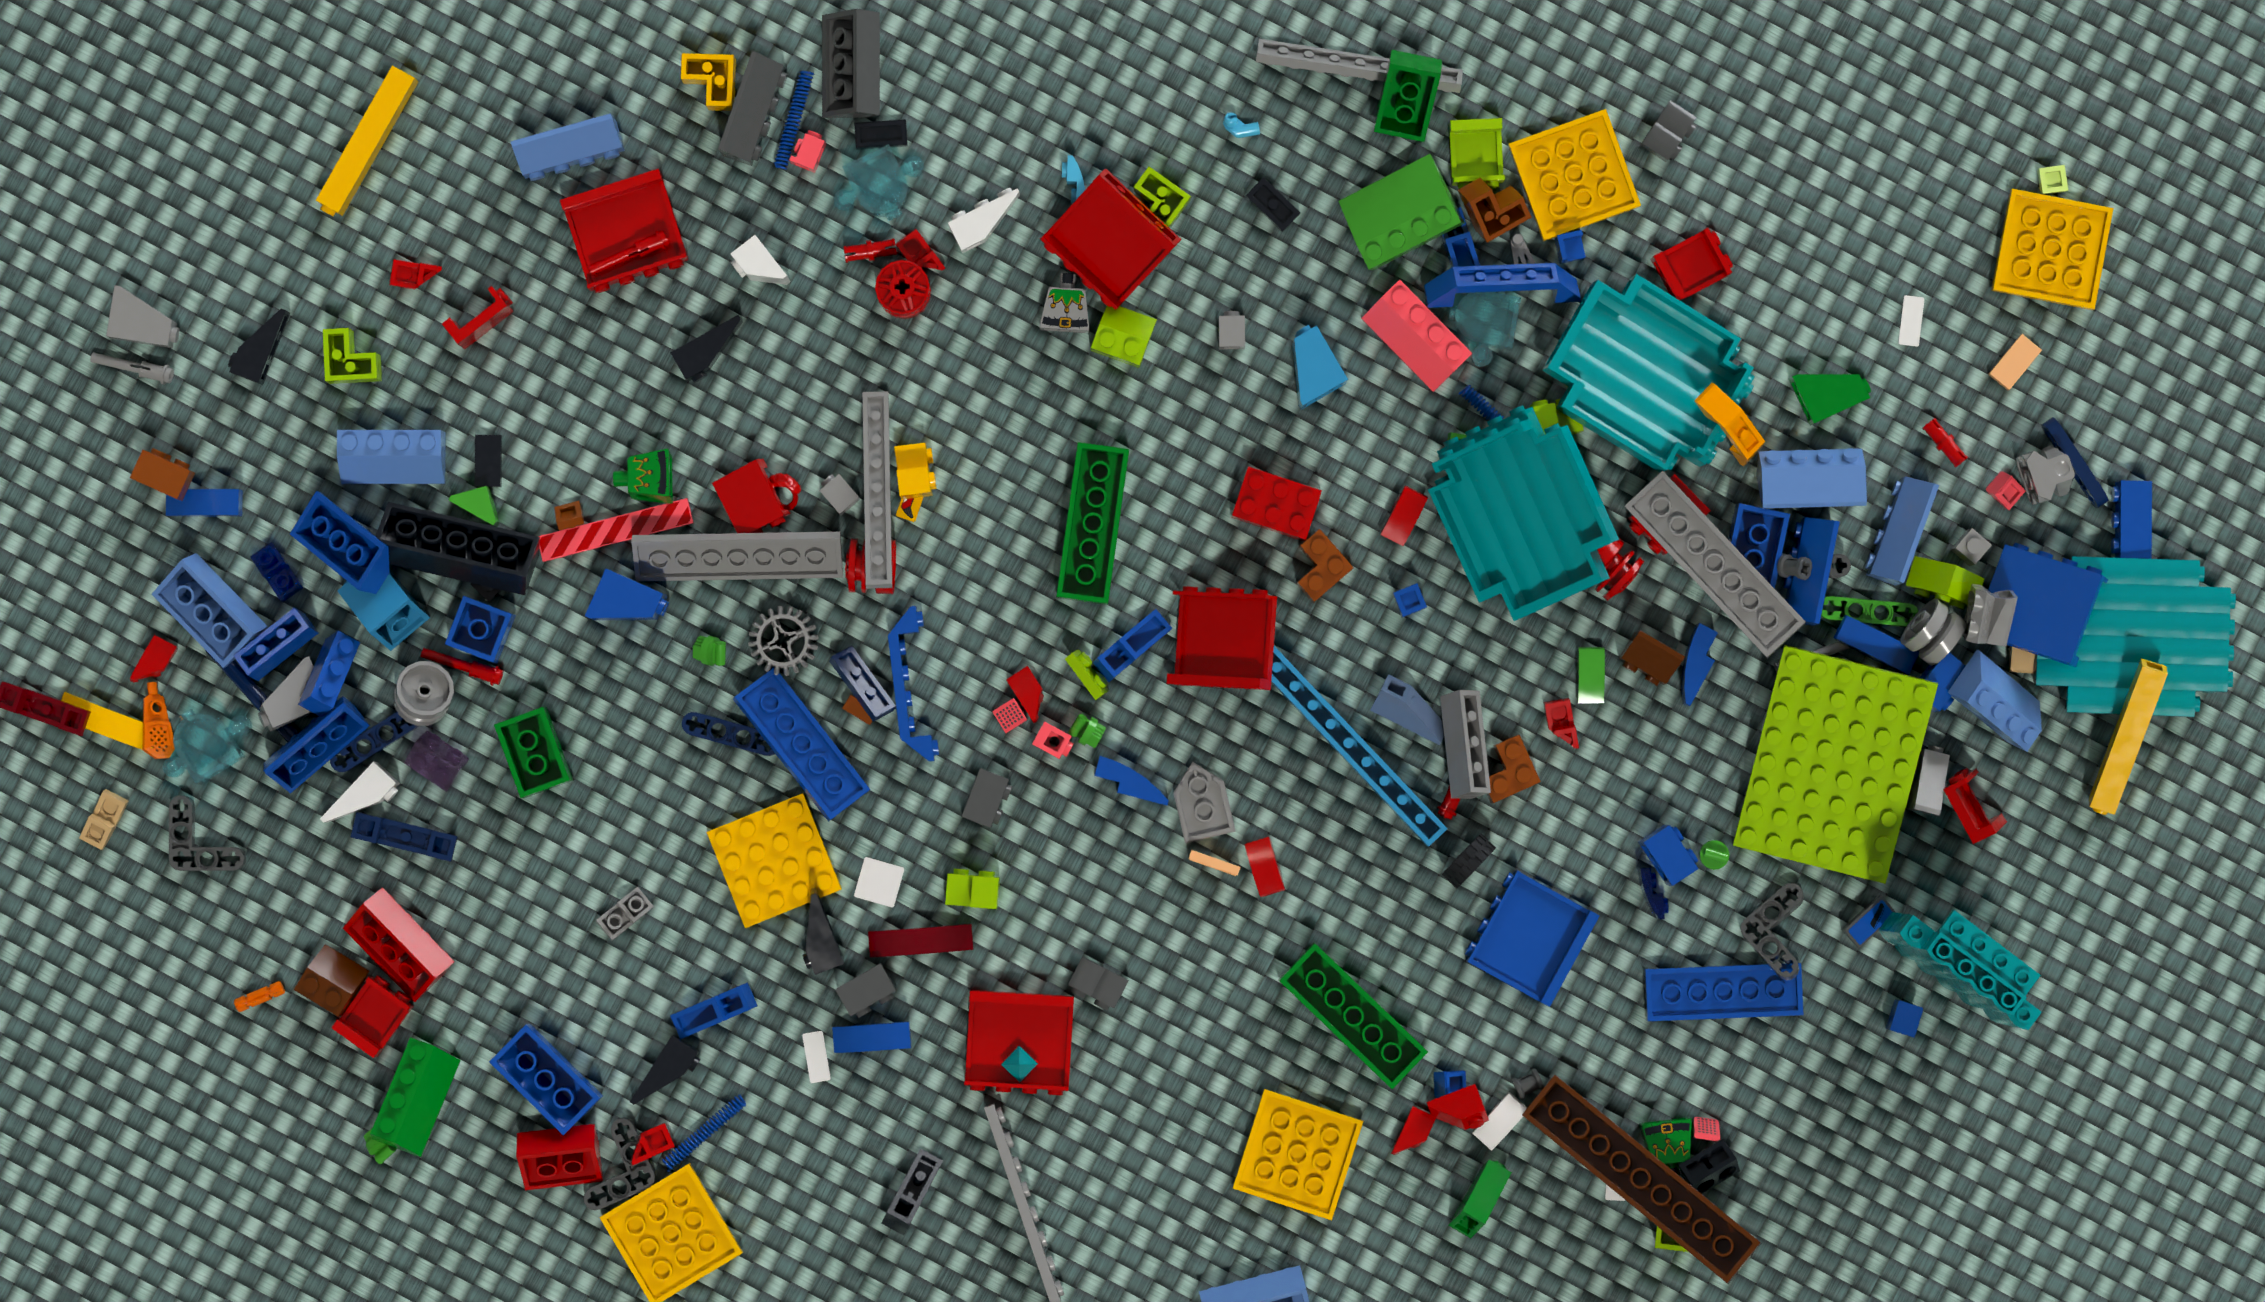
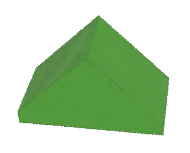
M484 486L450 496V502L495 527L498 526L499 520L489 487Z

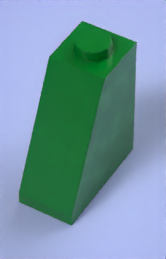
M1797 374L1789 378V382L1810 426L1870 398L1868 394L1871 392L1870 386L1865 378L1861 379L1860 374Z
M1489 1159L1481 1167L1448 1226L1471 1239L1486 1224L1512 1172L1508 1171L1502 1163Z

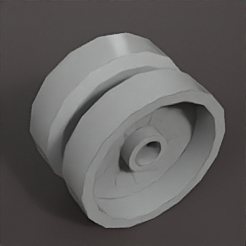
M1933 599L1925 604L1909 622L1902 634L1901 644L1910 651L1915 652L1919 650V658L1928 665L1933 666L1945 658L1960 640L1966 628V621L1956 613L1948 614V606L1939 599Z
M418 661L407 666L400 673L393 694L394 706L398 714L406 722L417 726H429L439 722L447 714L454 694L453 681L449 673L442 666L430 661Z

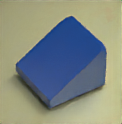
M1465 1070L1434 1072V1095L1436 1098L1466 1087Z

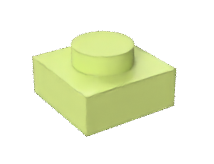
M2065 165L2037 169L2041 194L2046 195L2068 191Z

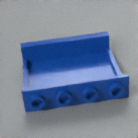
M2014 543L2013 546L2005 544L1988 591L1995 593L2013 590L2018 597L2007 645L2076 668L2079 660L2076 653L2102 582L2107 583L2108 579L2101 575L2102 570L2087 566L2085 570L2077 567V562L2063 558L2062 562L2052 559L2053 555L2039 550L2035 554L2029 552V547L2022 544Z
M1515 870L1513 874L1509 872L1502 884L1505 890L1501 897L1496 895L1489 908L1493 910L1489 919L1484 918L1478 927L1477 932L1481 934L1477 941H1471L1465 951V955L1468 956L1466 961L1550 1007L1596 924L1599 915Z

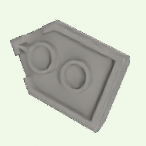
M1192 762L1173 793L1185 843L1236 832L1224 781Z

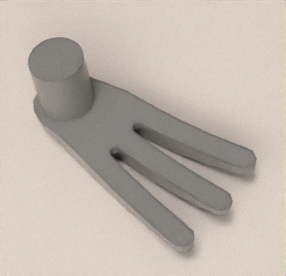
M1515 234L1511 240L1514 264H1519L1518 257H1520L1522 264H1527L1524 255L1527 256L1531 264H1536L1522 235Z

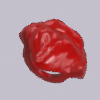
M787 473L771 475L769 480L773 487H786L793 494L791 503L782 504L785 510H792L798 503V494L801 492V486Z

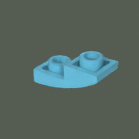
M1068 155V161L1062 162V178H1067V185H1077V188H1072L1071 204H1073L1085 191V186L1075 158Z

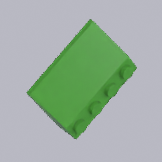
M1431 154L1339 200L1353 238L1369 270H1375L1465 223Z

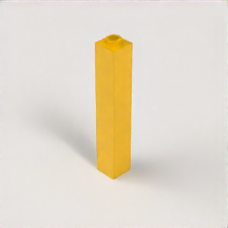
M393 65L391 66L316 199L322 205L320 210L333 217L335 213L341 216L344 215L416 88L418 81L414 77Z
M2142 658L2139 662L2089 796L2090 807L2099 814L2107 815L2110 813L2115 815L2168 675L2165 665Z

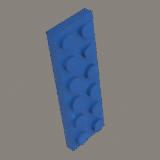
M774 667L737 694L733 700L829 822L866 794L870 788L781 674H774Z
M1793 963L1781 964L1783 967L1781 972H1792L1791 966ZM1798 963V975L1792 980L1781 979L1768 964L1644 969L1647 1021L1804 1015L1801 963Z

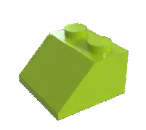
M1107 306L1093 340L1091 351L1140 368L1157 319L1121 306L1116 310L1113 307Z

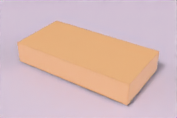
M2021 334L1988 375L2005 389L2010 390L2042 349Z
M1194 850L1190 851L1188 857L1191 861L1234 876H1238L1241 868Z

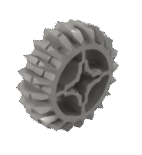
M778 606L777 615L774 614L771 608L768 609V614L770 615L768 619L763 614L759 615V618L763 621L762 625L753 622L752 625L759 630L757 633L749 632V636L756 637V641H751L748 645L750 647L757 646L758 650L751 652V655L753 657L761 655V658L756 663L761 665L766 661L765 671L768 672L772 666H775V675H778L780 669L784 668L785 676H789V667H793L794 672L799 673L797 664L801 663L803 667L807 668L808 664L804 661V658L808 657L811 660L815 658L814 655L808 652L810 649L818 650V646L811 644V640H818L819 636H810V632L814 631L816 626H806L811 620L809 616L800 620L803 611L798 610L796 615L793 616V607L789 606L787 614H784L783 607ZM779 620L794 621L801 629L785 632ZM772 624L775 636L772 641L763 645V635L768 626ZM778 629L785 637L787 635L792 637L787 641L789 653L786 648H783V645H780V647L774 645L780 640ZM804 636V648L800 655L795 658L792 648L793 644ZM780 649L784 652L788 662H776L766 653Z

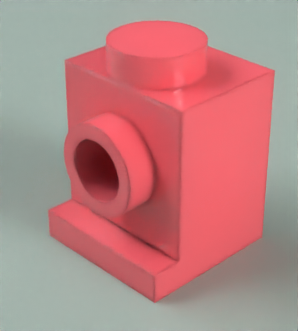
M808 130L803 139H798L794 149V153L797 156H791L790 163L815 173L826 147L825 141L822 140V135Z
M1044 721L1032 745L1060 759L1062 755L1068 756L1074 743L1070 741L1071 735ZM1052 737L1059 738L1060 743L1058 746L1053 747L1050 745L1049 741Z

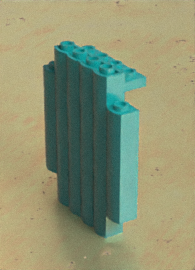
M1638 274L1630 277L1621 294L1599 280L1594 281L1585 293L1542 370L1568 386L1556 407L1557 410L1658 472H1665L1667 469L1671 470L1678 460V457L1675 456L1676 453L1698 467L1706 465V463L1710 464L1717 453L1714 450L1717 443L1722 442L1726 434L1717 423L1705 417L1694 400L1711 383H1714L1739 406L1743 397L1746 399L1754 387L1751 383L1755 378L1751 374L1754 367L1746 362L1738 366L1731 362L1740 350V347L1737 346L1741 340L1740 337Z
M1523 405L1510 410L1511 416L1505 419L1498 416L1487 421L1488 427L1482 430L1477 426L1466 431L1467 437L1461 440L1458 437H1454L1443 442L1445 447L1437 451L1440 460L1432 463L1435 473L1445 470L1447 476L1434 481L1436 486L1428 489L1478 602L1480 603L1502 594L1513 621L1609 579L1610 577L1597 549L1619 540L1568 425L1560 427L1557 423L1543 431L1533 407L1525 409Z
M2071 557L2072 561L2078 563L2077 567L2086 570L2087 566L2102 570L2101 575L2106 577L2108 581L2107 583L2102 582L2076 653V656L2079 657L2076 668L2037 655L2035 686L2067 687L2066 713L2120 715L2141 658L2165 665L2168 672L2152 716L2195 717V712H2200V696H2195L2196 692L2226 693L2228 692V687H2233V671H2228L2229 661L2234 660V645H2229V637L2235 633V619H2230V609H2235L2236 593H2231L2230 587H2199V582H2204L2205 567L2200 566V560Z
M1952 910L1937 931H1934L1914 915L1891 912L1879 928L1882 937L1894 944L1897 951L1903 957L1915 960L1923 972L1935 976L1944 988L1955 991L1964 1003L1983 1009L1990 1020L2003 1025L2029 1030L2042 1013L2025 1000L2027 993L2041 975L1957 911Z

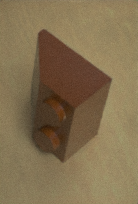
M1641 630L1633 633L1619 657L1623 661L1622 666L1633 673H1636L1637 670L1646 675L1644 679L1657 687L1659 683L1662 685L1667 684L1685 658L1682 654Z
M325 944L306 968L294 990L339 1017L343 1015L351 1004L370 970Z

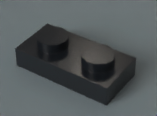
M1264 177L1245 196L1281 232L1301 214Z

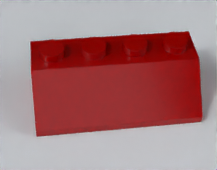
M383 887L366 900L343 927L351 938L414 1002L424 995L454 964L449 954L418 925L413 917Z

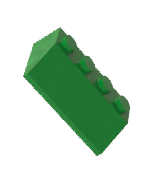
M410 1037L371 1130V1138L415 1156L422 1157L461 1061L433 1045Z

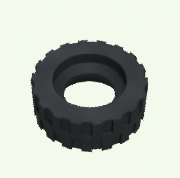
M1478 835L1441 875L1457 889L1486 860L1496 847L1484 835Z

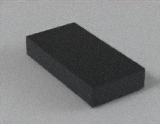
M906 119L854 123L856 150L908 146Z
M475 435V487H502V435Z

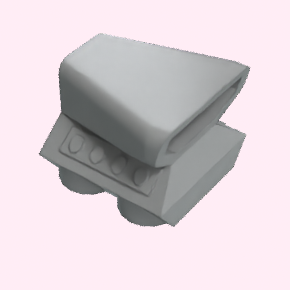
M2048 446L2042 449L2041 455L2031 451L2016 458L2019 475L2027 498L2032 505L2051 500L2053 493L2059 497L2069 493L2075 473L2069 456L2054 446Z
M1972 584L1968 596L1967 611L1964 617L1966 621V628L1962 634L1964 639L1976 644L1987 643L2007 646L2018 599L2014 591L2004 590L1991 593L1982 585Z

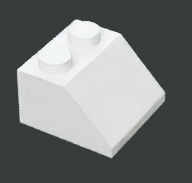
M756 235L731 253L734 260L730 263L742 278L747 275L752 281L784 285L791 282Z

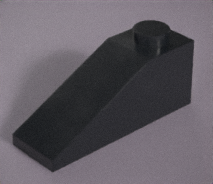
M280 309L238 348L236 353L233 352L228 363V367H231L229 372L263 385L290 312Z
M739 315L670 352L687 382L692 380L696 383L707 376L706 372L711 370L743 323Z
M816 887L810 891L805 943L806 954L802 955L807 969L812 968L815 975L844 964V957Z
M672 1035L630 1100V1103L633 1105L683 1076L688 1070L693 1072L701 1060L697 1057L700 1051L676 1035Z
M922 1149L919 1150L881 1224L905 1235L943 1160Z

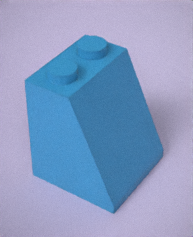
M1307 325L1298 330L1295 335L1296 338H1294L1292 343L1298 406L1301 410L1344 386L1348 381L1347 376L1317 325L1313 328Z
M391 570L377 594L360 591L348 581L337 590L367 631L390 651L430 618Z

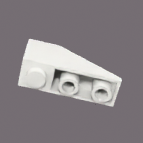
M1007 188L997 194V199L991 202L985 199L975 204L974 210L968 213L963 210L951 216L952 221L948 222V225L962 253L987 241L1020 196L1018 188L1013 191L1011 188Z

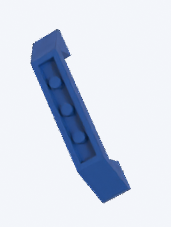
M1556 263L1458 266L1450 268L1424 285L1427 308L1453 307L1456 293L1552 290L1555 303L1580 302L1581 300L1577 279Z
M910 606L888 634L899 734L902 741L931 762L935 761L936 755H939L938 740H933L932 735L911 737V732H916L914 716L909 717L908 707L912 706L911 691H906L905 681L909 680L908 665H903L902 655H906L905 639L900 640L899 635L920 633L919 627H923L924 622L922 611H917L916 606Z

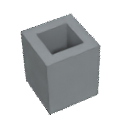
M1225 311L1224 316L1218 317L1219 350L1245 349V315L1239 316V311Z
M831 474L821 483L823 488L819 491L840 515H843L860 500L859 496L840 474L836 477Z
M1971 528L1964 532L1950 550L1967 565L1972 566L1981 559L1992 544Z

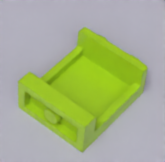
M1502 118L1450 120L1448 125L1451 185L1458 186V189L1481 178L1490 188H1498L1499 184L1505 181L1501 136L1503 128Z

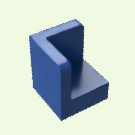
M1582 230L1560 234L1554 238L1560 264L1586 258L1581 238L1583 236Z
M1418 583L1393 593L1401 618L1427 608Z
M1895 999L1885 1029L1915 1038L1923 1008Z

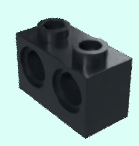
M1724 1139L1679 1165L1682 1178L1701 1194L1740 1171L1737 1158Z

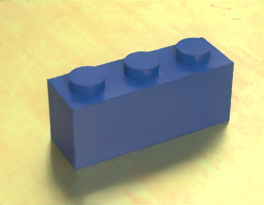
M2121 480L2115 482V487H2112L2111 491L2112 502H2115V512L2111 516V526L2115 528V538H2112L2111 552L2115 554V558L2152 559V481Z
M294 607L233 656L249 677L259 681L319 634V632L305 613Z
M336 631L325 639L298 705L320 717L333 709L360 645L359 641L340 631Z

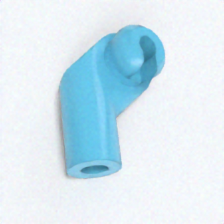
M1227 113L1224 116L1223 125L1225 129L1236 138L1260 135L1258 122L1244 124L1237 118L1235 113Z

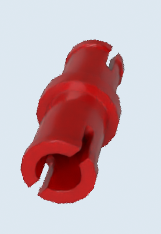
M895 239L878 242L867 240L865 244L843 246L844 254L855 252V254L844 255L846 263L863 259L873 261L876 257L897 255L896 248L885 249L886 247L896 246Z
M1936 418L1922 428L1936 443V449L1938 451L1941 450L1955 468L1968 458L1954 442V436L1952 434L1949 436Z

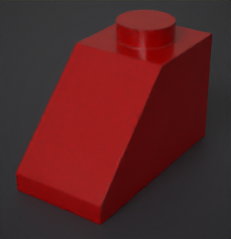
M1475 1084L1427 1102L1431 1115L1435 1116L1436 1119L1464 1130L1479 1128L1489 1121Z

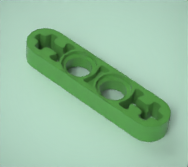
M1835 596L1825 597L1823 604L1827 605L1828 601H1832V606L1841 607V601L1845 602L1843 615L1852 617L1848 612V608L1852 603H1857L1862 607V614L1854 619L1866 624L1907 627L1912 618L1908 619L1907 623L1904 617L1896 616L1894 617L1895 622H1892L1894 614L1892 606L1897 607L1895 612H1905L1906 608H1909V613H1912L1913 617L1918 612L1917 607L1910 603ZM1879 605L1886 607L1888 610V616L1884 620H1878L1874 615V610ZM1822 609L1821 617L1823 619L1842 621L1843 617H1840L1841 611H1833L1831 615H1827V610Z

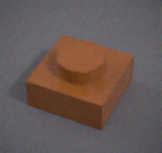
M580 501L554 507L559 531L584 524Z

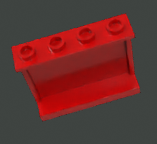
M1106 168L1040 238L1044 243V247L1050 253L1056 254L1061 258L1063 265L1068 270L1078 274L1087 288L1094 289L1100 295L1102 302L1109 307H1113L1115 310L1182 240Z
M659 169L560 200L587 281V288L590 291L595 290V293H602L610 290L609 285L620 283V286L627 285L635 281L634 277L644 275L645 278L652 277L660 273L659 269L669 267V270L677 269L684 266V262L689 260ZM656 230L658 232L664 230L669 241V245L665 246L666 249L660 248L644 255V257L640 255L592 275L589 265L635 246L636 241L655 234Z
M1183 586V591H1173V595L1180 596L1175 674L1167 673L1166 684L1271 690L1277 596L1268 595V590L1252 589V594H1244L1245 589L1229 588V593H1221V588L1206 587V592H1198V587Z
M970 990L964 1085H970V1090L985 1091V1086L996 1087V1092H1011V1088H1022V1093L1037 1094V1089L1048 1090V1095H1063V1091H1069L1074 996ZM1018 1046L1038 1063L1021 1082L1001 1065Z

